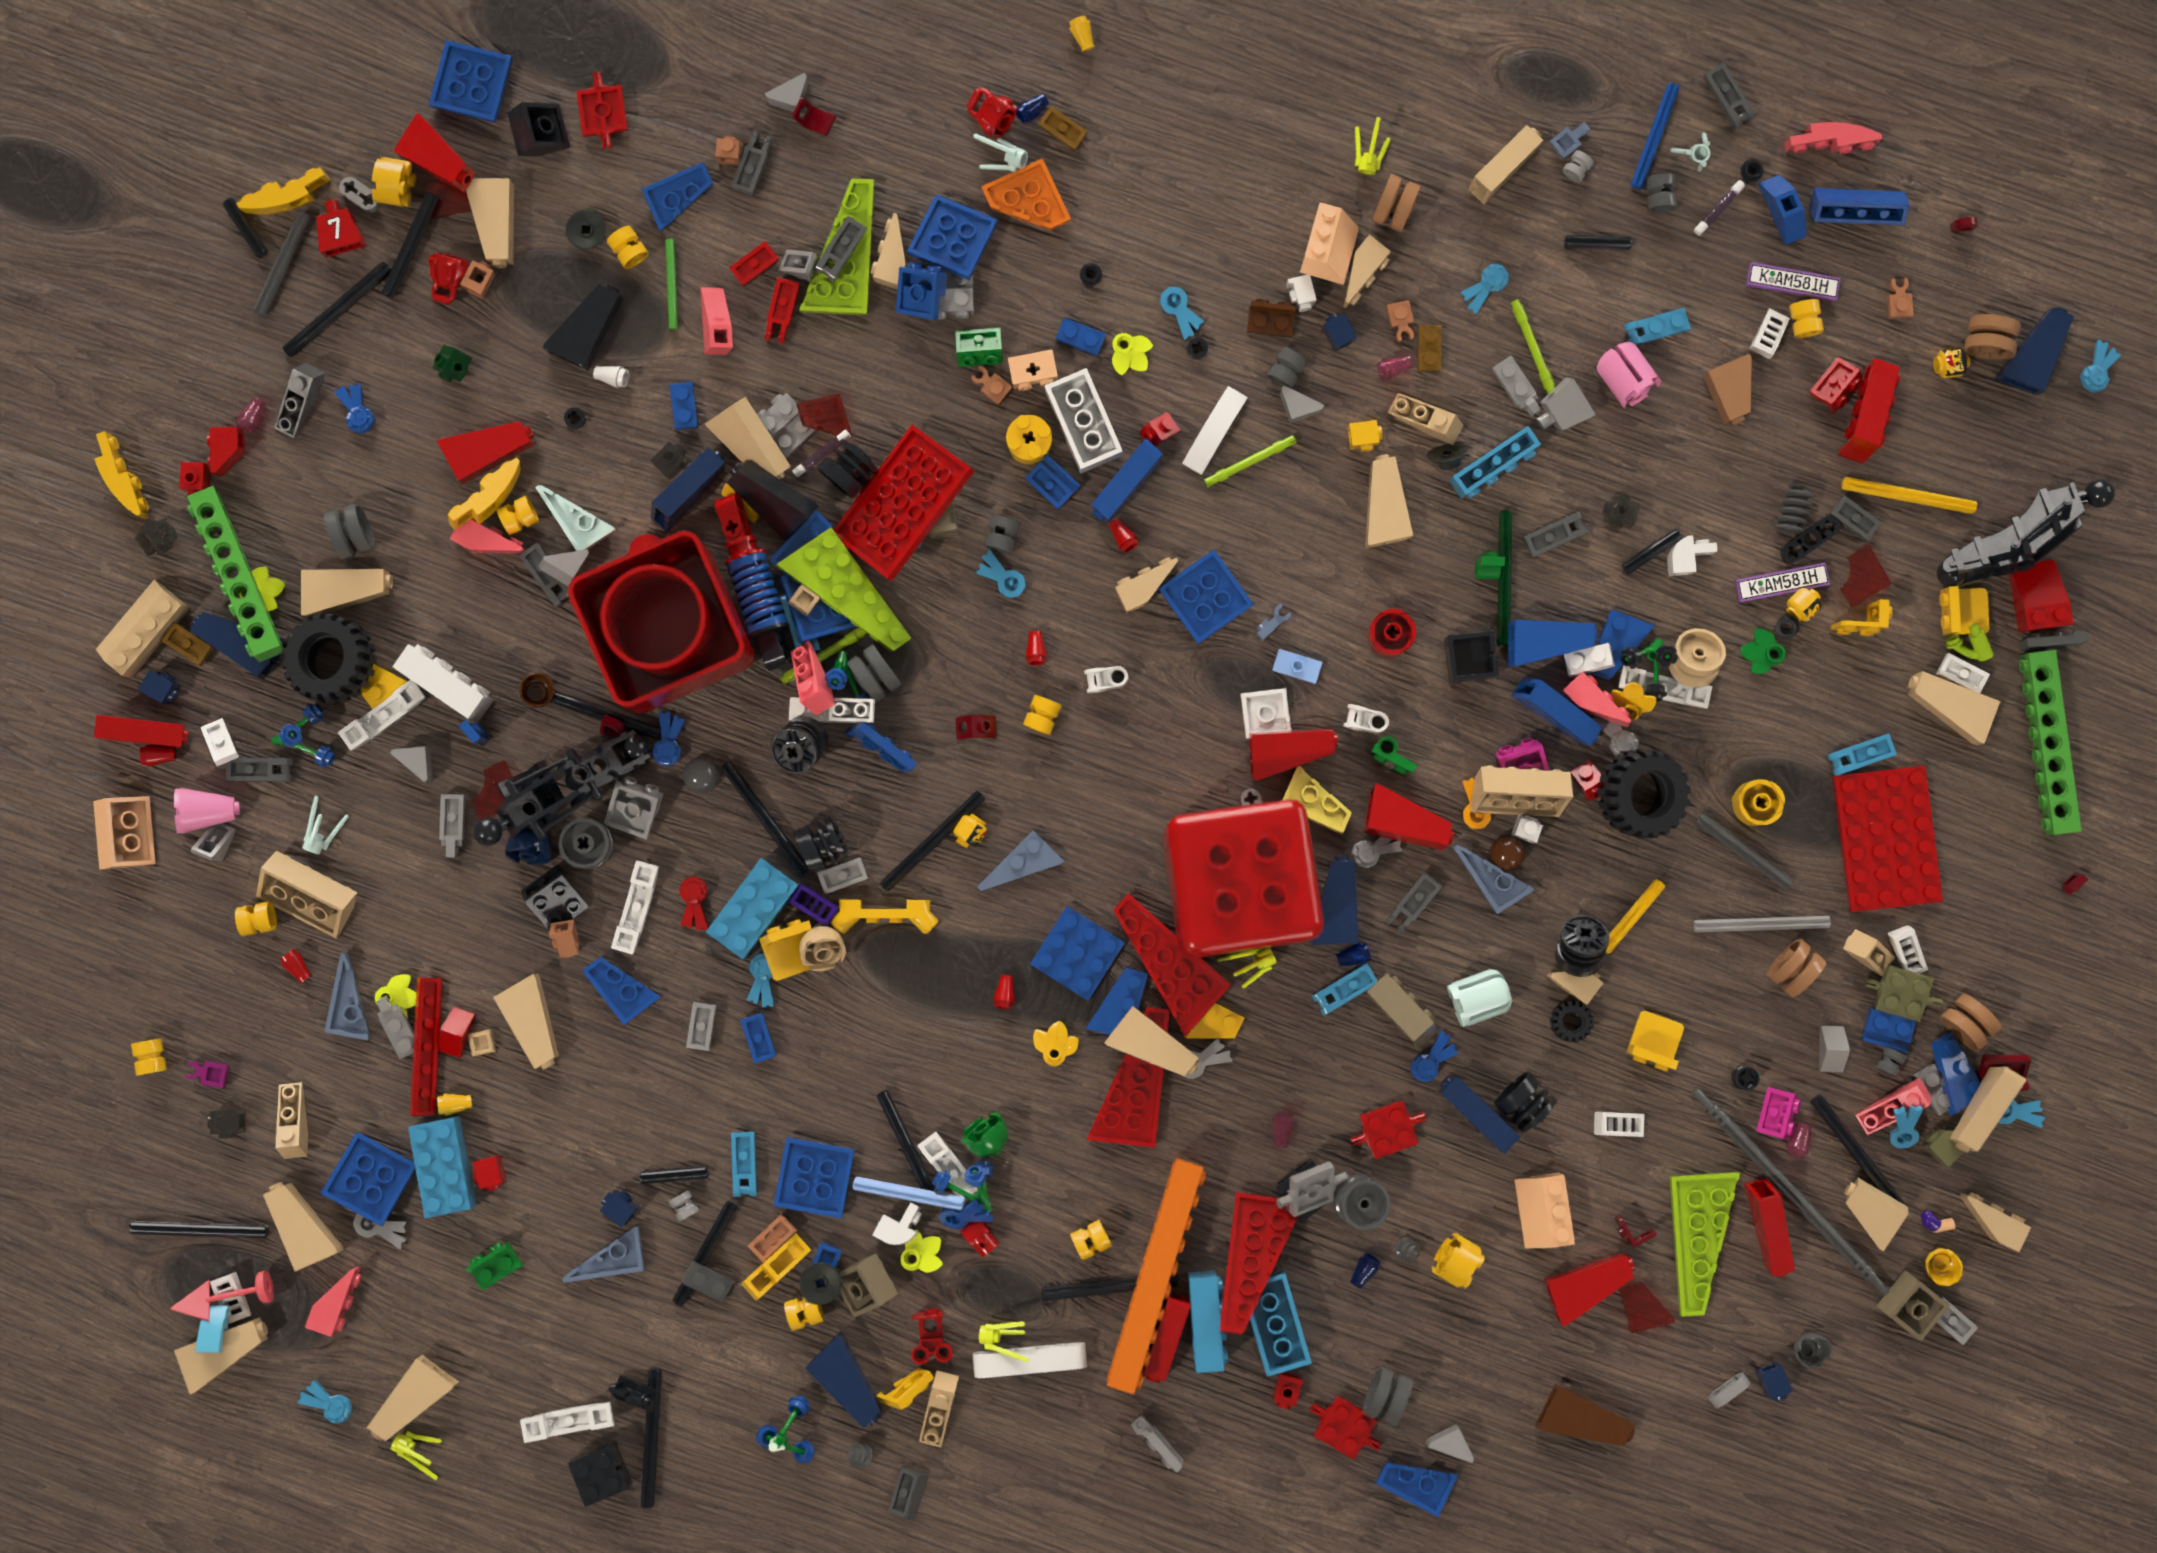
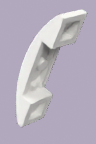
M1229 386L1227 387L1185 457L1183 465L1200 475L1203 474L1248 397Z
M1623 665L1618 688L1624 690L1627 684L1635 682L1640 684L1645 692L1646 686L1653 684L1654 673L1638 668L1630 669V666ZM1659 675V684L1664 685L1665 692H1667V696L1663 697L1664 701L1708 709L1713 686L1708 685L1701 688L1688 687L1679 683L1674 678Z
M410 679L395 690L392 696L362 718L352 721L341 729L338 734L350 751H353L406 716L426 696L418 685Z
M636 860L620 924L617 926L612 942V949L634 954L651 904L659 866Z
M934 1132L917 1145L938 1172L943 1173L944 1170H947L946 1173L952 1176L949 1181L950 1183L970 1194L978 1191L977 1187H972L966 1182L964 1177L965 1167L937 1132ZM953 1191V1193H954L956 1196L964 1197V1196H962L961 1194H959V1193ZM964 1197V1198H965V1205H964V1207H966V1206H967L968 1204H970L972 1201H970L968 1198Z
M610 1402L576 1406L520 1420L524 1443L543 1440L561 1434L588 1429L595 1430L615 1425Z

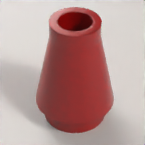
M1119 518L1113 520L1108 525L1119 550L1128 553L1138 546V536L1122 523Z
M1041 631L1028 632L1025 654L1028 665H1044L1045 659H1047Z
M154 745L140 747L141 765L151 767L176 761L175 747L169 748Z
M295 948L279 959L282 963L281 966L294 976L300 984L312 976L301 953L297 952Z
M1000 975V980L992 1000L995 1008L1011 1010L1013 1004H1015L1013 976Z

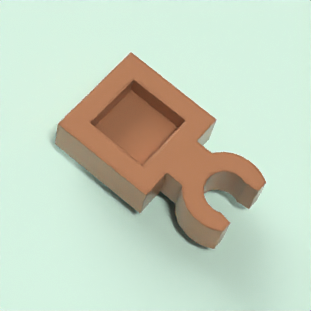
M1907 278L1902 280V287L1896 285V279H1892L1889 282V289L1893 294L1887 296L1888 319L1913 317L1912 294H1906L1905 292L1909 286Z
M1409 300L1388 304L1386 310L1390 327L1398 328L1396 333L1397 342L1401 343L1402 333H1407L1409 340H1413L1414 332L1408 327V325L1414 323Z
M979 366L978 370L983 373V377L977 379L972 375L971 380L977 385H983L981 392L999 406L1013 387L996 373L990 378L987 370Z

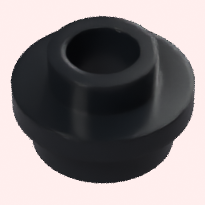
M1754 159L1744 162L1740 169L1742 178L1751 183L1758 181L1764 172L1762 164ZM1749 168L1755 171L1754 175L1748 173Z
M1088 263L1081 268L1080 279L1087 286H1095L1102 279V270L1098 265ZM1093 272L1095 277L1090 279L1087 277V273Z
M1791 615L1782 616L1776 623L1778 634L1784 638L1794 637L1800 628L1799 621ZM1787 622L1791 623L1792 629H1785L1784 624Z

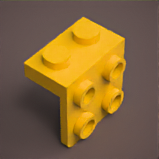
M1951 586L1940 590L1939 602L1942 611L1941 628L1943 635L1970 634L1969 626L1972 624H1978L1980 630H1984L1985 633L1989 632L1988 592L1985 588L1959 589V586Z
M1880 599L1867 605L1866 622L1840 621L1831 625V630L1837 631L1838 635H1851V632H1860V636H1874V634L1881 633V630L1889 627V620L1892 618V607L1889 606V600Z
M800 919L787 923L788 927L782 930L780 926L766 930L767 935L759 938L775 981L810 970L809 966L802 964L799 953V944L805 932L812 929L809 920L802 923Z
M1641 1011L1626 1053L1633 1055L1632 1060L1646 1064L1648 1060L1655 1063L1654 1068L1668 1072L1669 1068L1676 1070L1679 1061L1674 1060L1684 1031V1026L1681 1023L1656 1014Z

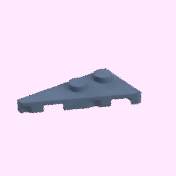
M1032 831L977 888L983 891L1060 865L1064 860L1041 837Z
M1458 844L1452 847L1496 914H1499L1534 891L1533 887L1475 855L1465 847Z
M340 953L324 1032L368 1041L371 1036L349 954Z
M639 1226L633 1227L564 1276L563 1283L644 1271L645 1266Z

